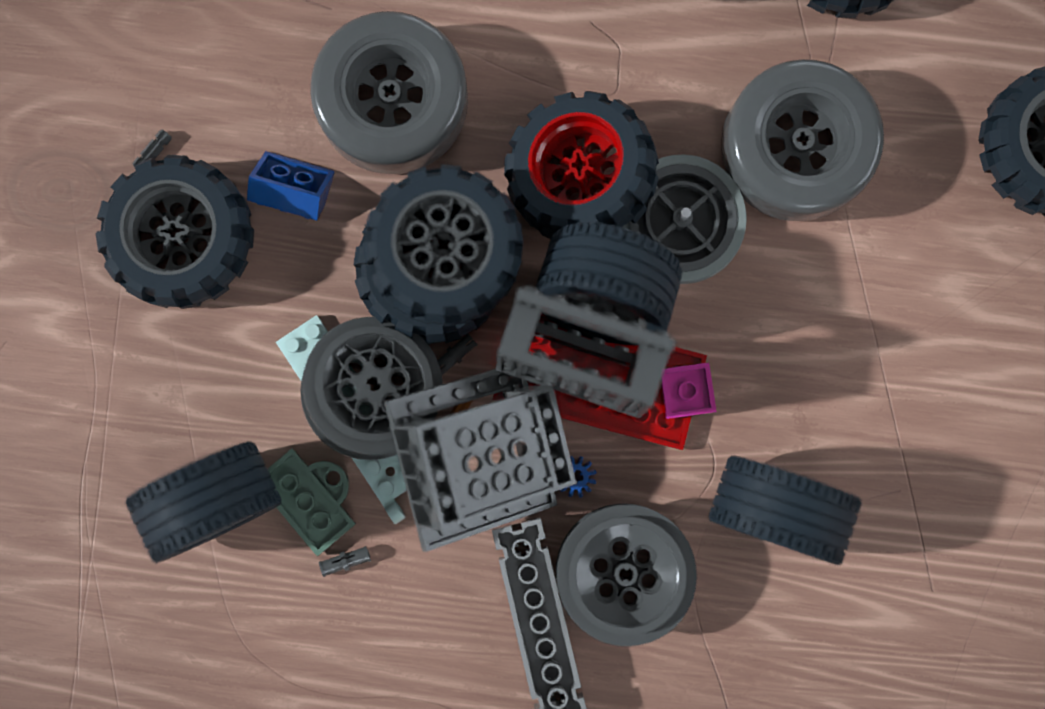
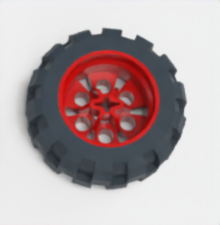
M585 91L584 97L576 98L574 92L555 96L556 103L547 108H544L541 103L527 115L530 119L527 126L524 128L518 125L509 142L513 148L512 153H507L504 166V176L509 183L507 188L509 196L516 209L528 224L536 228L542 236L549 239L564 226L576 223H600L621 228L630 221L635 224L647 210L645 206L647 199L655 194L659 179L656 173V166L659 164L652 137L644 121L636 116L634 109L620 99L610 101L605 93ZM585 138L584 148L578 146V139ZM615 147L617 152L606 158V154ZM595 149H600V153L591 152ZM570 153H573L571 159L567 158ZM554 157L560 161L561 165L550 164ZM583 163L584 166L582 167V171H581V175H580V173L578 172V169H580V165ZM609 167H614V168H615L614 171H613L611 174H609V175H605V174H604V171H605L607 168H609ZM564 174L562 181L556 182L557 177ZM603 189L602 191L594 195L596 190ZM557 190H563L557 197L551 194ZM573 193H580L576 200H569Z

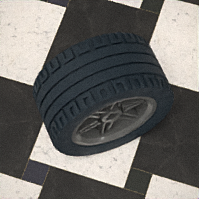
M576 223L564 226L551 237L535 289L541 291L540 295L549 298L552 295L562 297L567 300V304L576 307L577 304L591 307L593 309L592 312L599 315L610 313L617 316L620 322L629 324L630 321L637 322L645 326L644 330L653 333L655 330H660L667 333L683 272L678 259L670 250L643 234L608 224ZM542 312L548 319L559 326L582 333V336L588 338L597 337L613 344L639 345Z
M247 441L212 453L154 480L126 498L125 504L131 514L132 521L137 526L136 529L139 536L142 538L145 549H149L148 554L154 563H160L202 545L271 511L281 504L282 499L278 490H275L274 481L270 478L271 475L267 467H264L265 462L262 456L259 455L260 452L255 443Z
M734 455L727 459L725 465L727 470H723L720 479L722 483L719 482L716 491L718 495L715 494L712 503L715 506L711 507L708 516L709 521L837 566L843 563L846 554L844 550L847 551L850 543L848 538L852 537L854 531L852 526L856 525L858 518L856 513L859 514L862 505L859 497L819 481L758 461Z

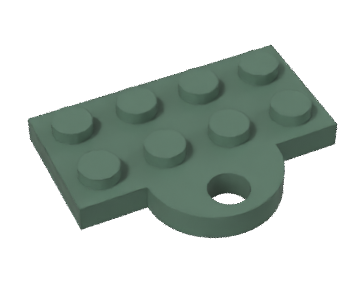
M292 448L268 468L271 475L270 478L273 479L276 486L275 490H278L282 499L281 504L276 508L316 556L323 553L357 524L341 506L347 498L350 484L346 472L336 463L321 461L308 466ZM337 471L340 474V482L337 485H331L327 481L329 472Z

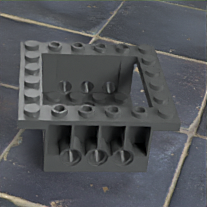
M532 287L519 288L497 354V371L538 385H553V389L636 418H640L653 406L668 356L673 351L676 340L670 338V334L660 330H655L654 333L644 330L645 326L637 322L630 321L629 324L620 322L617 316L610 313L599 315L592 312L593 309L582 304H577V307L567 304V300L559 296L552 295L549 298L540 295L541 291ZM541 312L639 344L640 346L634 354L628 353L629 349L624 346L615 345L613 348L605 345L606 341L603 339L591 337V340L581 337L582 333L573 329H568L565 332L558 329V325L553 322L544 321V324L539 323ZM534 336L629 367L625 381L615 377H609L608 380L599 377V372L584 368L581 371L573 368L574 364L559 359L557 363L548 360V355L533 351L530 354L528 352Z
M493 369L384 401L421 548L424 552L557 506L555 491L577 484L553 385L528 386L526 380ZM503 392L504 399L439 419L418 420L417 418ZM515 445H516V449H517L518 456H517V455L515 454V452H514V446H515ZM495 449H498L501 458L495 464L492 461L491 454ZM474 456L478 460V466L474 471H471L468 462Z

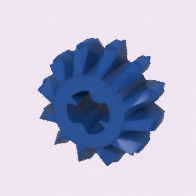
M570 456L573 471L575 473L576 470H579L582 480H577V484L569 486L568 496L573 497L574 489H577L578 497H583L581 488L590 493L592 490L586 484L588 482L596 484V480L589 479V475H595L597 472L596 470H586L592 465L590 461L581 466L583 462L582 456H579L577 464H575L573 456ZM568 487L560 489V491L564 492Z

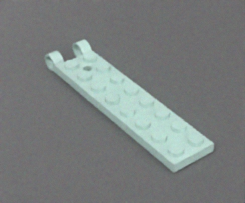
M317 315L276 341V344L300 380H302L305 365L312 349L328 332ZM349 364L348 366H349L350 371L353 372V373H355V371L353 370V368H352L351 365ZM345 386L341 389L345 397L354 396V390L351 387ZM368 405L359 406V411L362 415L369 416L372 414V410ZM398 454L378 460L352 458L393 523L396 525L405 519L404 512L395 500L396 497L407 491ZM388 467H393L395 469V474L393 476H388L386 474V469Z

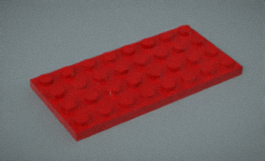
M541 312L539 323L544 324V321L553 322ZM558 325V329L563 330L565 332L568 331V329H565ZM534 336L528 352L530 354L533 351L548 355V360L557 363L559 359L574 364L573 368L581 371L584 368L599 372V377L608 380L609 377H615L625 381L629 367ZM605 342V345L613 348L615 345H620ZM640 345L621 346L628 348V353L634 354ZM674 346L673 351L668 356L665 369L706 363L707 355ZM527 381L528 386H540L538 384ZM661 381L653 406L640 418L554 390L560 418L678 450L684 449L692 415L666 419ZM503 392L495 393L492 400L504 399Z

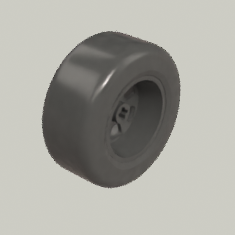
M395 11L374 12L355 18L344 24L327 40L319 52L313 67L310 95L316 119L332 146L344 158L360 168L382 174H403L426 167L444 155L456 141L462 130L468 108V90L463 63L450 40L438 28L422 18ZM380 64H384L387 69V76L381 80H376L370 74V70ZM400 65H404L414 72L413 76L404 82L396 78ZM360 85H367L374 89V95L371 99L364 101L358 99ZM417 87L422 88V102L414 103L407 99L408 90ZM394 90L395 96L389 95L387 98L386 92L391 93ZM376 106L385 110L381 123H377L367 116L368 112ZM399 108H405L411 114V118L401 124L395 123L394 111Z
M807 59L792 60L775 65L763 71L749 82L730 109L721 137V153L725 171L735 181L743 199L761 213L787 221H809L827 216L855 198L873 178L879 166L884 146V129L881 114L867 88L851 73L836 65ZM803 111H809L818 116V121L814 126L810 127L803 124ZM784 114H788L793 122V127L788 131L776 125V120ZM825 129H829L832 133L833 144H820L817 134ZM799 137L801 141H805V144L803 146L801 142H797V139ZM769 139H782L785 149L777 154L771 153ZM814 152L826 158V163L817 170L812 167L809 156ZM792 156L800 160V171L798 173L784 168V162L788 157Z

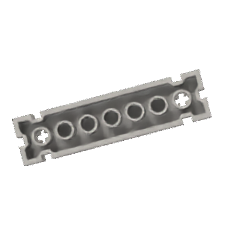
M541 518L522 521V528L515 530L512 529L511 524L493 528L492 534L496 550L503 549L504 557L499 558V563L532 700L537 698L539 700V703L534 704V709H586L583 693L576 694L575 689L581 688L548 547H541L539 541L545 538ZM518 542L529 545V550L526 549L527 553L521 554L520 551L515 550V546L518 547ZM555 691L564 694V696L561 695V700L556 701L555 697L550 696H554Z

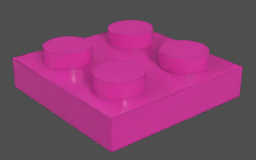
M709 363L664 369L661 387L666 419L717 412Z

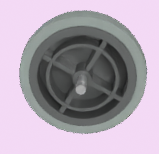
M672 155L658 159L659 164L656 166V173L659 179L654 196L648 198L645 203L647 210L635 224L630 221L622 228L643 234L670 250L678 259L683 273L680 284L703 281L724 269L735 257L741 246L747 221L743 196L731 176L721 167L707 159L693 155Z

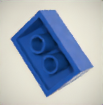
M265 151L248 177L247 201L317 221L325 207L335 171Z

